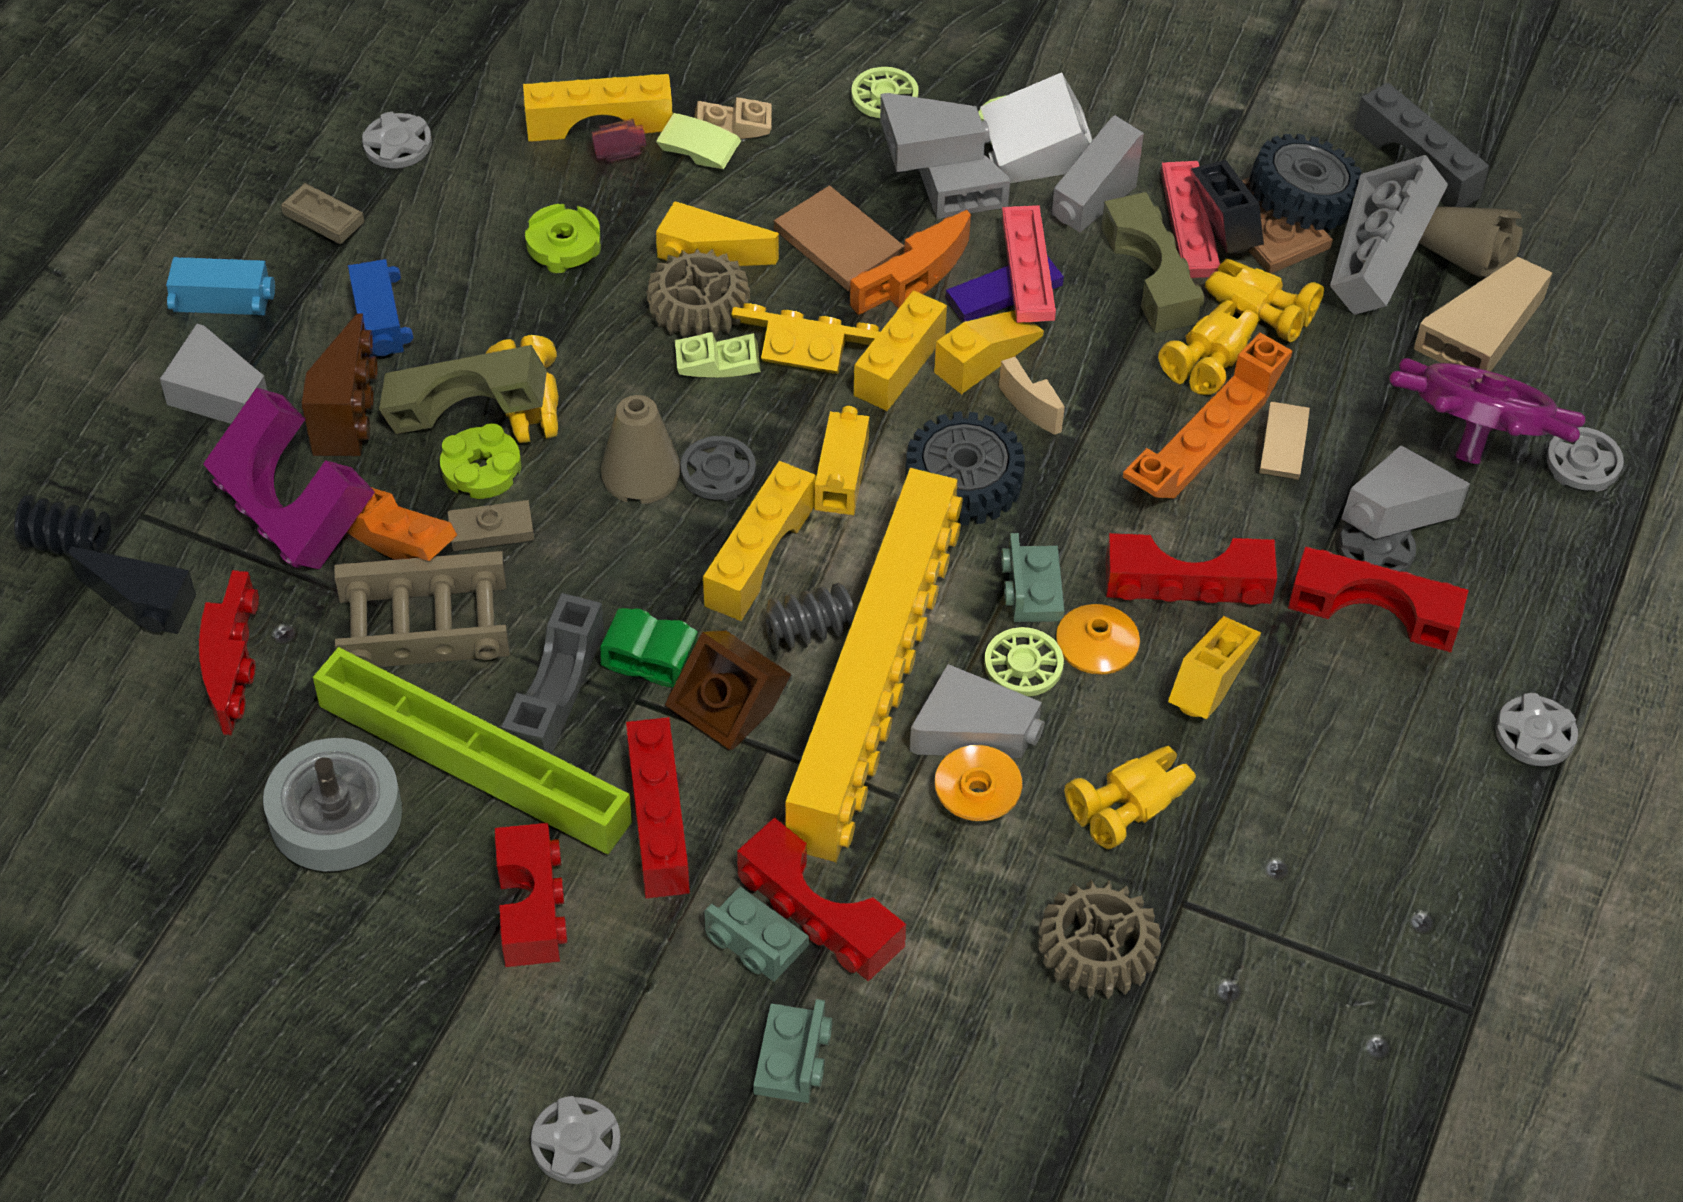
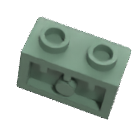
M1010 533L1009 548L1001 549L1002 573H1009L1010 581L1004 582L1005 606H1012L1013 621H1061L1064 618L1065 610L1058 546H1020L1019 533Z
M741 886L719 908L710 904L704 910L705 931L708 938L716 946L722 949L727 947L740 956L741 961L750 971L755 974L763 973L773 982L809 946V936Z
M816 999L814 1010L770 1004L753 1085L755 1095L809 1103L812 1086L821 1087L825 1059L818 1058L820 1044L829 1045L833 1023L832 1017H825V1000Z

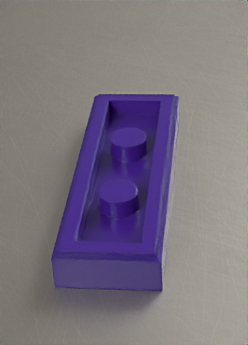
M1047 256L1053 290L1063 286L1064 276ZM1009 266L946 289L945 299L962 322L978 319L1014 305Z

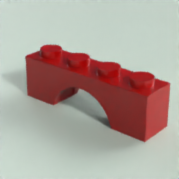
M1109 533L1106 552V598H1121L1124 600L1158 599L1168 602L1177 600L1204 601L1207 603L1237 602L1250 605L1260 603L1272 604L1277 582L1274 539L1233 538L1227 550L1220 556L1209 561L1193 563L1177 560L1167 555L1156 545L1151 535Z
M1305 546L1288 609L1329 620L1334 613L1349 605H1377L1389 610L1403 622L1410 642L1452 652L1469 590L1450 583L1415 576L1409 572H1400L1374 565L1367 561H1359L1332 554L1326 550H1317Z
M670 718L626 722L645 899L690 894L688 860Z
M775 817L737 850L738 876L741 882L749 890L754 892L758 890L768 898L779 915L784 918L791 917L802 926L804 932L813 943L819 946L823 944L836 955L839 963L851 973L857 972L869 982L905 947L906 923L874 897L856 903H836L826 900L812 891L803 878L807 867V843Z

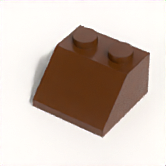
M727 630L702 632L665 706L729 750H733L773 711L792 674Z

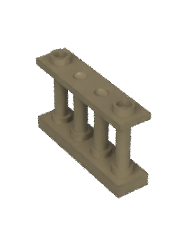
M502 551L435 556L430 561L421 558L334 565L340 603L350 602V638L335 639L336 649L340 647L377 667L470 659L491 660L496 657L510 656L506 625H494L493 590L506 589ZM476 592L478 627L452 629L451 594ZM434 595L435 631L410 633L409 597ZM392 599L393 634L367 636V601Z

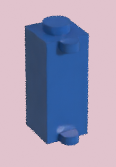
M386 259L348 265L357 313H363L366 330H372L373 351L370 355L377 357L404 352L403 344L410 343L414 337L410 328H400L391 286V283L397 282L401 278L399 268L395 266L388 267Z

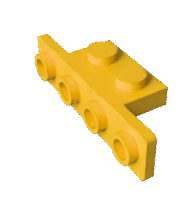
M744 303L743 308L733 307L731 313L733 319H740V323L767 327L761 355L762 361L839 374L845 341L870 345L880 333L879 327L873 324L857 323L855 328L841 325V320L833 317L819 316L818 321L803 319L804 314L792 310H781L780 315L767 313L765 307L751 303Z

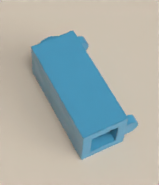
M173 257L166 284L168 290L167 307L168 309H173V312L265 315L268 300H273L275 295L274 277L268 276L265 261Z

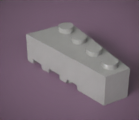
M1426 155L1360 174L1330 287L1353 315L1387 306L1448 186Z

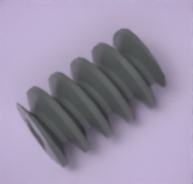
M841 583L833 584L830 592L824 586L816 588L814 596L808 590L802 591L798 600L792 594L785 595L782 604L777 598H771L767 602L765 613L766 629L771 647L774 652L779 651V639L784 638L789 648L795 647V635L800 634L805 644H810L811 632L816 630L822 641L826 640L827 628L831 626L837 637L843 636V624L848 623L851 627L856 610L849 593Z

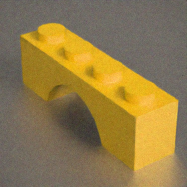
M669 74L523 84L528 142L565 139L568 131L574 124L584 118L595 115H611L628 122L637 134L662 132L673 115Z
M782 461L777 463L703 575L705 607L742 621L760 593L766 567L777 544L788 531L798 533L815 507V474Z

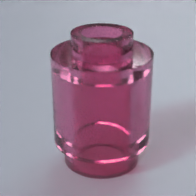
M634 119L599 126L600 130L591 131L597 160L606 159L607 162L639 156L641 155L640 148L647 146L643 126H635Z

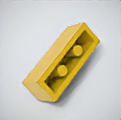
M913 290L854 364V396L888 411L934 352L936 341L945 336L947 305Z

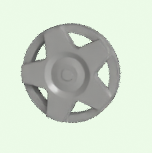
M391 111L381 114L380 118L366 128L365 132H363L362 143L366 156L376 165L385 168H403L419 162L428 154L432 145L430 128L422 117L406 113L394 114ZM422 132L425 135L424 141L418 137ZM370 147L380 148V155L373 152ZM404 153L411 154L405 157L398 158L401 154Z
M1580 427L1578 428L1580 437L1575 444L1563 442L1565 440L1554 436L1549 444L1546 459L1551 472L1554 474V478L1563 486L1569 485L1581 490H1594L1598 492L1607 489L1619 477L1624 462L1623 454L1618 444L1608 435L1592 428ZM1597 442L1602 444L1609 451L1600 450L1597 447ZM1614 469L1611 474L1606 476L1605 471Z
M1537 693L1523 694V696L1506 703L1500 710L1495 725L1496 736L1505 751L1517 760L1535 766H1550L1564 761L1572 753L1578 738V728L1573 713L1557 702L1541 697ZM1521 708V711H1513L1515 709ZM1565 730H1568L1569 741L1562 733ZM1506 731L1517 736L1516 745L1508 737ZM1543 748L1552 754L1538 755L1535 753Z
M574 1096L558 1099L557 1102L548 1106L538 1116L531 1132L532 1154L539 1168L546 1175L557 1181L569 1184L592 1181L606 1173L617 1159L620 1150L618 1123L613 1113L599 1102ZM581 1109L588 1110L593 1113L585 1115L582 1113ZM557 1114V1121L555 1123L546 1124ZM611 1131L613 1142L609 1150L603 1143L602 1138ZM540 1148L554 1152L552 1165L544 1158ZM581 1162L593 1166V1168L586 1171L573 1172Z

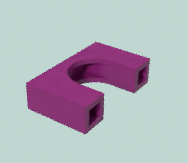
M256 387L203 465L214 476L212 479L213 483L236 500L235 507L259 525L257 531L264 538L274 542L281 550L280 556L284 561L296 568L307 566L320 569L375 492L352 467L325 460L302 494L293 503L283 507L275 493V468L280 455L303 424L305 418L283 395Z

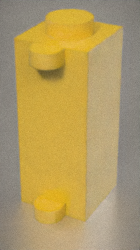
M852 406L843 407L841 413L830 411L815 481L814 510L855 515L869 443L870 416L858 415L857 409Z

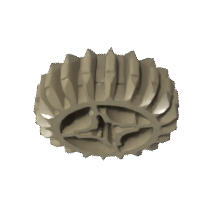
M698 248L693 254H687L682 250L678 258L668 255L666 263H657L655 272L650 273L649 285L646 290L651 316L656 318L658 326L667 327L670 335L680 332L683 339L689 335L697 336L713 332L716 338L718 331L729 334L732 325H740V319H733L731 315L732 308H743L744 303H748V299H750L748 278L745 271H742L739 267L738 261L730 262L727 254L717 257L713 249L707 254L700 253Z
M1090 879L1086 884L1085 890H1082L1073 883L1069 888L1068 895L1058 892L1054 898V905H1047L1044 910L1043 919L1039 923L1038 934L1040 938L1038 949L1041 954H1044L1043 963L1045 969H1055L1054 977L1056 983L1069 979L1071 993L1078 989L1079 986L1085 987L1089 999L1094 995L1095 990H1102L1106 998L1109 999L1113 995L1115 987L1126 995L1130 991L1131 983L1141 986L1145 981L1146 973H1151L1154 970L1156 957L1160 953L1161 943H1159L1161 930L1159 924L1154 923L1155 914L1153 913V908L1143 909L1144 901L1142 895L1130 899L1127 885L1118 892L1112 890L1110 880L1104 884L1103 888H1096ZM1078 920L1080 929L1074 932L1073 937L1065 939L1064 931ZM1132 938L1135 947L1127 955L1121 957L1119 948L1124 946L1126 940Z

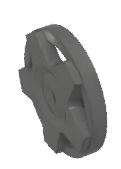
M710 436L700 439L687 448L681 459V477L686 488L693 495L696 494L707 499L729 501L737 498V495L743 493L752 484L756 474L755 457L750 448L743 442L727 436ZM716 447L711 453L701 451L706 448ZM735 450L741 453L746 460L736 459ZM688 465L695 470L691 476L687 470Z
M1349 523L1342 529L1338 542L1340 556L1355 559L1350 552L1357 553L1362 556V561H1367L1381 567L1384 563H1390L1396 567L1389 569L1400 572H1407L1414 561L1416 543L1411 530L1375 539L1358 529L1359 532L1351 533L1357 528ZM1403 542L1406 544L1407 549L1401 545Z

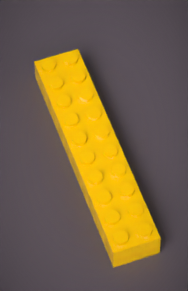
M914 468L909 469L786 799V827L807 843V855L837 862L842 846L850 847L855 831V822L851 821L854 811L862 812L868 793V786H864L867 775L874 777L877 771L880 751H876L879 741L886 742L892 726V717H889L891 707L898 708L901 703L904 683L900 682L903 673L911 674L916 656V650L912 649L914 642H922L926 631L927 617H924L926 608L933 610L939 590V586L935 585L937 577H945L950 560V554L946 553L948 546L955 547L958 541L961 523H958L957 520L963 498L957 496L958 479Z

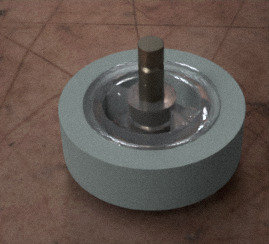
M325 738L296 748L274 767L264 788V811L276 846L291 861L313 870L340 871L368 862L390 844L398 831L402 818V802L396 774L392 765L380 751L354 739Z

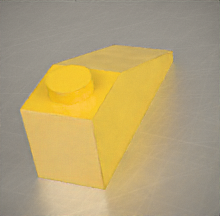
M674 201L656 230L657 258L666 261L668 255L678 258L682 250L687 254H693L697 248L700 253L704 254L713 249L717 257L727 254L730 262L738 261L739 266L775 265L779 260V233Z
M1015 310L963 322L936 341L934 373L960 394H963L1001 367V361L1015 357L1043 337L1044 330L1033 322L1017 323Z
M1223 616L1183 658L1168 702L1178 706L1183 713L1189 716L1208 719L1221 704L1257 644L1261 632Z

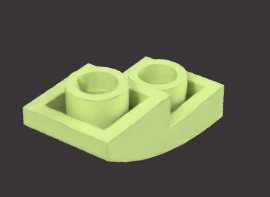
M673 113L656 142L663 151L690 155L697 165L724 169L740 144L741 139L739 136L714 124L690 116Z
M713 332L675 340L677 370L680 375L693 377H733L761 372L758 343L754 333L716 342Z

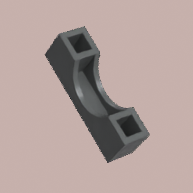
M1386 83L1361 97L1354 129L1377 149H1381L1391 142H1396L1408 148L1416 157L1426 155L1448 184L1440 200L1441 203L1446 207H1466L1481 198L1490 167L1487 163L1390 83Z
M561 593L547 624L544 651L535 679L524 695L516 693L502 724V730L550 754L553 753L604 635L602 603Z

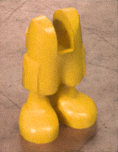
M1225 259L1219 265L1218 271L1213 272L1205 282L1206 290L1218 302L1222 303L1227 299L1235 302V312L1241 315L1247 309L1253 311L1259 316L1258 322L1261 320L1265 321L1276 330L1280 338L1288 342L1295 341L1299 337L1302 327H1307L1311 323L1324 294V287L1316 282L1305 285L1299 294L1285 292L1282 290L1283 283L1280 277L1258 268L1253 269L1231 259Z
M1228 299L1225 300L1209 315L1200 319L1187 333V345L1181 341H1169L1163 345L1158 354L1163 371L1172 381L1178 384L1184 383L1190 376V388L1197 394L1211 395L1216 393L1226 381L1227 376L1224 368L1232 367L1236 363L1238 354L1247 346L1251 335L1257 327L1259 316L1247 309L1237 319L1233 317L1236 303Z
M528 335L521 339L520 347L532 345L545 368L550 367L555 362L557 352L554 343L550 339L537 335ZM511 339L502 340L491 346L485 354L516 348V344ZM548 372L546 374L542 407L505 414L509 418L513 433L519 443L530 442L529 425L541 423L546 439L556 437L558 434L556 408L559 395L556 380Z
M1168 745L1154 750L1139 759L1128 760L1114 768L1107 774V785L1095 789L1087 780L1075 778L1065 785L1064 792L1068 807L1075 820L1082 827L1090 823L1092 839L1098 845L1106 849H1112L1124 842L1128 825L1133 821L1138 823L1143 821V823H1146L1161 811H1164L1172 800L1181 796L1194 782L1196 774L1187 764H1181L1166 773L1177 758V753ZM1116 802L1126 803L1116 810L1109 808Z

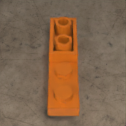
M964 210L952 217L945 218L930 228L914 233L911 237L905 239L904 254L895 256L889 261L869 271H864L851 279V308L860 315L891 300L899 309L913 290L921 294L929 291L945 277L963 254L969 242L971 214Z
M372 488L375 493L347 531L348 534L360 542L395 560L418 557L430 561L457 536L451 522L399 507L391 493Z

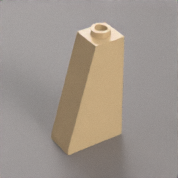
M1520 257L1515 258L1424 318L1420 323L1414 350L1441 363L1465 365L1491 372L1544 300L1552 272Z

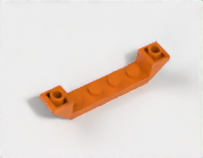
M1260 332L1238 354L1234 376L1158 454L1146 448L1123 472V478L1154 497L1176 498L1264 406L1289 362L1293 351Z

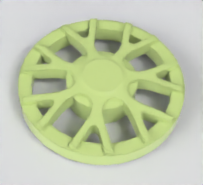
M876 67L866 70L856 77L852 84L851 96L854 105L859 111L870 117L880 118V109H877L876 106H880L881 94H913L912 97H918L919 89L915 79L905 71L893 67ZM885 76V79H879L876 81L875 77ZM898 79H901L905 82L900 87L896 83ZM861 84L870 87L871 91L859 87ZM870 98L872 101L864 103L862 99Z
M1025 627L1008 629L995 636L987 646L984 659L985 671L991 682L1031 697L1045 693L1054 687L1062 675L1064 665L1062 650L1052 637L1037 629ZM1016 638H1029V645H1016ZM1001 644L1009 650L1008 657L998 653L995 649ZM1045 644L1051 651L1041 656L1037 649ZM1007 665L1008 670L996 673L993 666ZM1040 665L1057 666L1054 673L1040 670ZM1012 676L1022 679L1019 686L1008 683V680ZM1036 676L1042 683L1032 686L1028 679Z

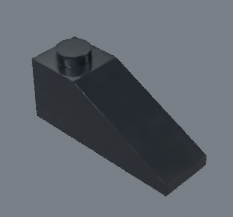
M1227 160L1191 168V176L1216 238L1227 253H1245L1251 250L1252 247L1263 245L1259 202Z
M70 547L68 555L76 578L136 625L152 632L179 633L196 597L189 570Z

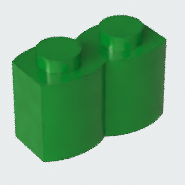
M619 608L600 647L601 665L620 674L641 676L655 684L673 688L698 641V631L680 620H657L642 609Z

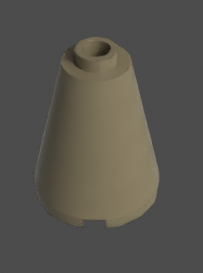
M1437 206L1419 243L1483 280L1516 258L1523 227L1516 226V219H1522L1520 213L1511 209Z
M632 395L620 401L616 408L601 463L602 482L609 493L625 502H628L627 498L640 499L641 504L663 499L678 484L681 471L680 459L655 402L643 395Z

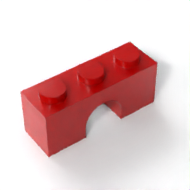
M548 823L495 828L496 859L500 888H522L531 892L529 897L521 902L499 905L505 967L560 962L559 944H566L568 941L565 916L557 917L556 905L565 904L562 877L554 878L553 873L554 866H562L559 839H550Z

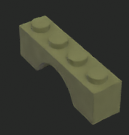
M1147 192L1104 201L1101 228L1113 252L1137 257L1146 262L1155 272L1144 281L1141 308L1153 332L1159 333L1196 324L1200 307L1204 305L1203 292L1198 284H1194L1190 276L1187 260L1180 257L1172 232H1167L1163 225L1159 207L1153 205Z
M529 345L385 373L379 410L395 434L432 428L438 417L448 407L472 396H487L497 400L505 414L539 408L543 406L547 370L533 346Z

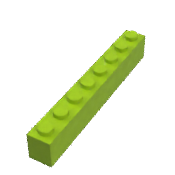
M340 647L334 651L313 676L321 708L609 855L632 823L629 793Z

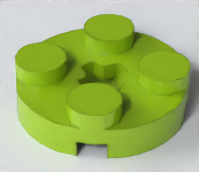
M554 204L540 209L528 221L529 227L527 231L525 230L527 251L534 260L546 265L550 272L563 273L568 268L586 263L591 258L599 255L601 251L599 221L586 208L577 206L576 211L565 209V204ZM560 233H561L563 236H570V237L564 238V239H560V238H557V234H560Z
M493 423L486 424L483 427L470 428L456 435L448 436L442 442V453L440 456L443 480L456 493H458V489L463 492H469L470 498L486 499L500 495L513 485V478L517 473L520 474L521 457L519 447L511 436L504 433L501 426ZM477 459H487V465L482 467L478 463L472 462Z

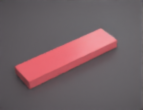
M1198 161L1162 162L1161 177L1176 249L1180 257L1187 260L1191 278L1209 277L1213 272L1218 271L1220 263L1212 225L1191 176V168L1199 167Z
M1040 206L1002 207V223L1017 323L1055 321L1056 309Z

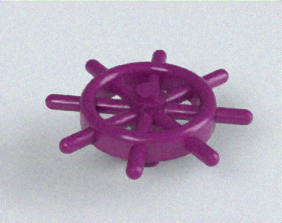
M1405 358L1399 363L1400 371L1392 372L1389 377V381L1393 386L1417 391L1420 397L1433 405L1437 412H1447L1466 420L1467 424L1455 456L1469 463L1480 464L1489 432L1493 429L1506 431L1512 436H1519L1520 434L1532 436L1551 434L1568 442H1576L1580 437L1578 428L1585 424V416L1582 413L1558 408L1548 395L1536 388L1515 379L1475 367L1452 363H1436L1426 366L1412 359Z

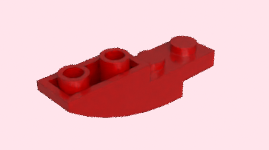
M232 570L222 604L205 602L199 634V659L202 677L215 719L224 735H232L236 719H242L246 704L245 688L247 684L253 683L256 670L255 660L249 656L247 643L249 638L248 620L250 614H255L257 611L259 593L257 589H253L249 572Z

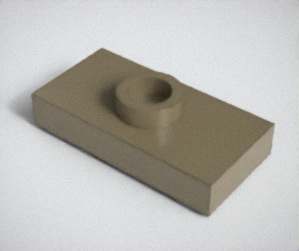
M306 183L281 204L283 215L339 244H342L365 222L363 212Z
M529 500L448 511L449 522H451L457 533V536L451 541L453 551L534 540Z

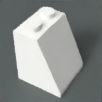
M1062 72L980 107L984 120L988 123L990 132L989 143H992L994 151L989 152L990 160L1009 176L1010 183L1066 174L1093 141L1083 109Z

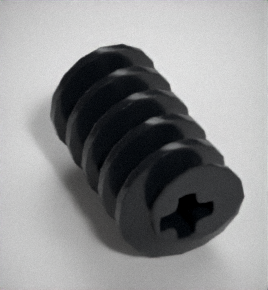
M28 494L24 495L18 504L14 530L18 543L23 547L34 546L40 551L49 550L54 554H65L69 557L68 551L71 546L102 552L110 536L111 520L109 514L105 511L101 512L97 518L96 512L92 508L85 509L81 514L78 505H70L66 510L65 504L61 501H57L51 506L47 498H40L36 503L35 498Z

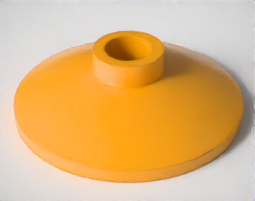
M1089 604L1071 610L1062 618L1057 628L1056 642L1062 650L1063 658L1071 666L1086 673L1100 675L1114 673L1127 667L1138 653L1140 636L1135 623L1124 612L1108 605Z
M969 745L952 751L941 761L935 774V791L943 806L954 815L971 821H989L1007 814L1017 804L1022 791V776L1016 763L1004 752L989 746ZM979 788L984 792H974L972 789Z

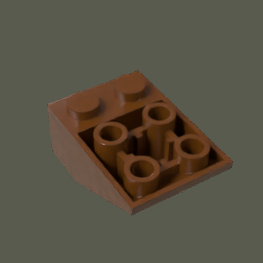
M357 313L306 372L301 404L313 456H361L363 440H369L370 419L369 416H366L367 410H373L374 390L373 386H370L371 380H377L378 361L376 356L370 355L373 351L372 330H366L363 313Z

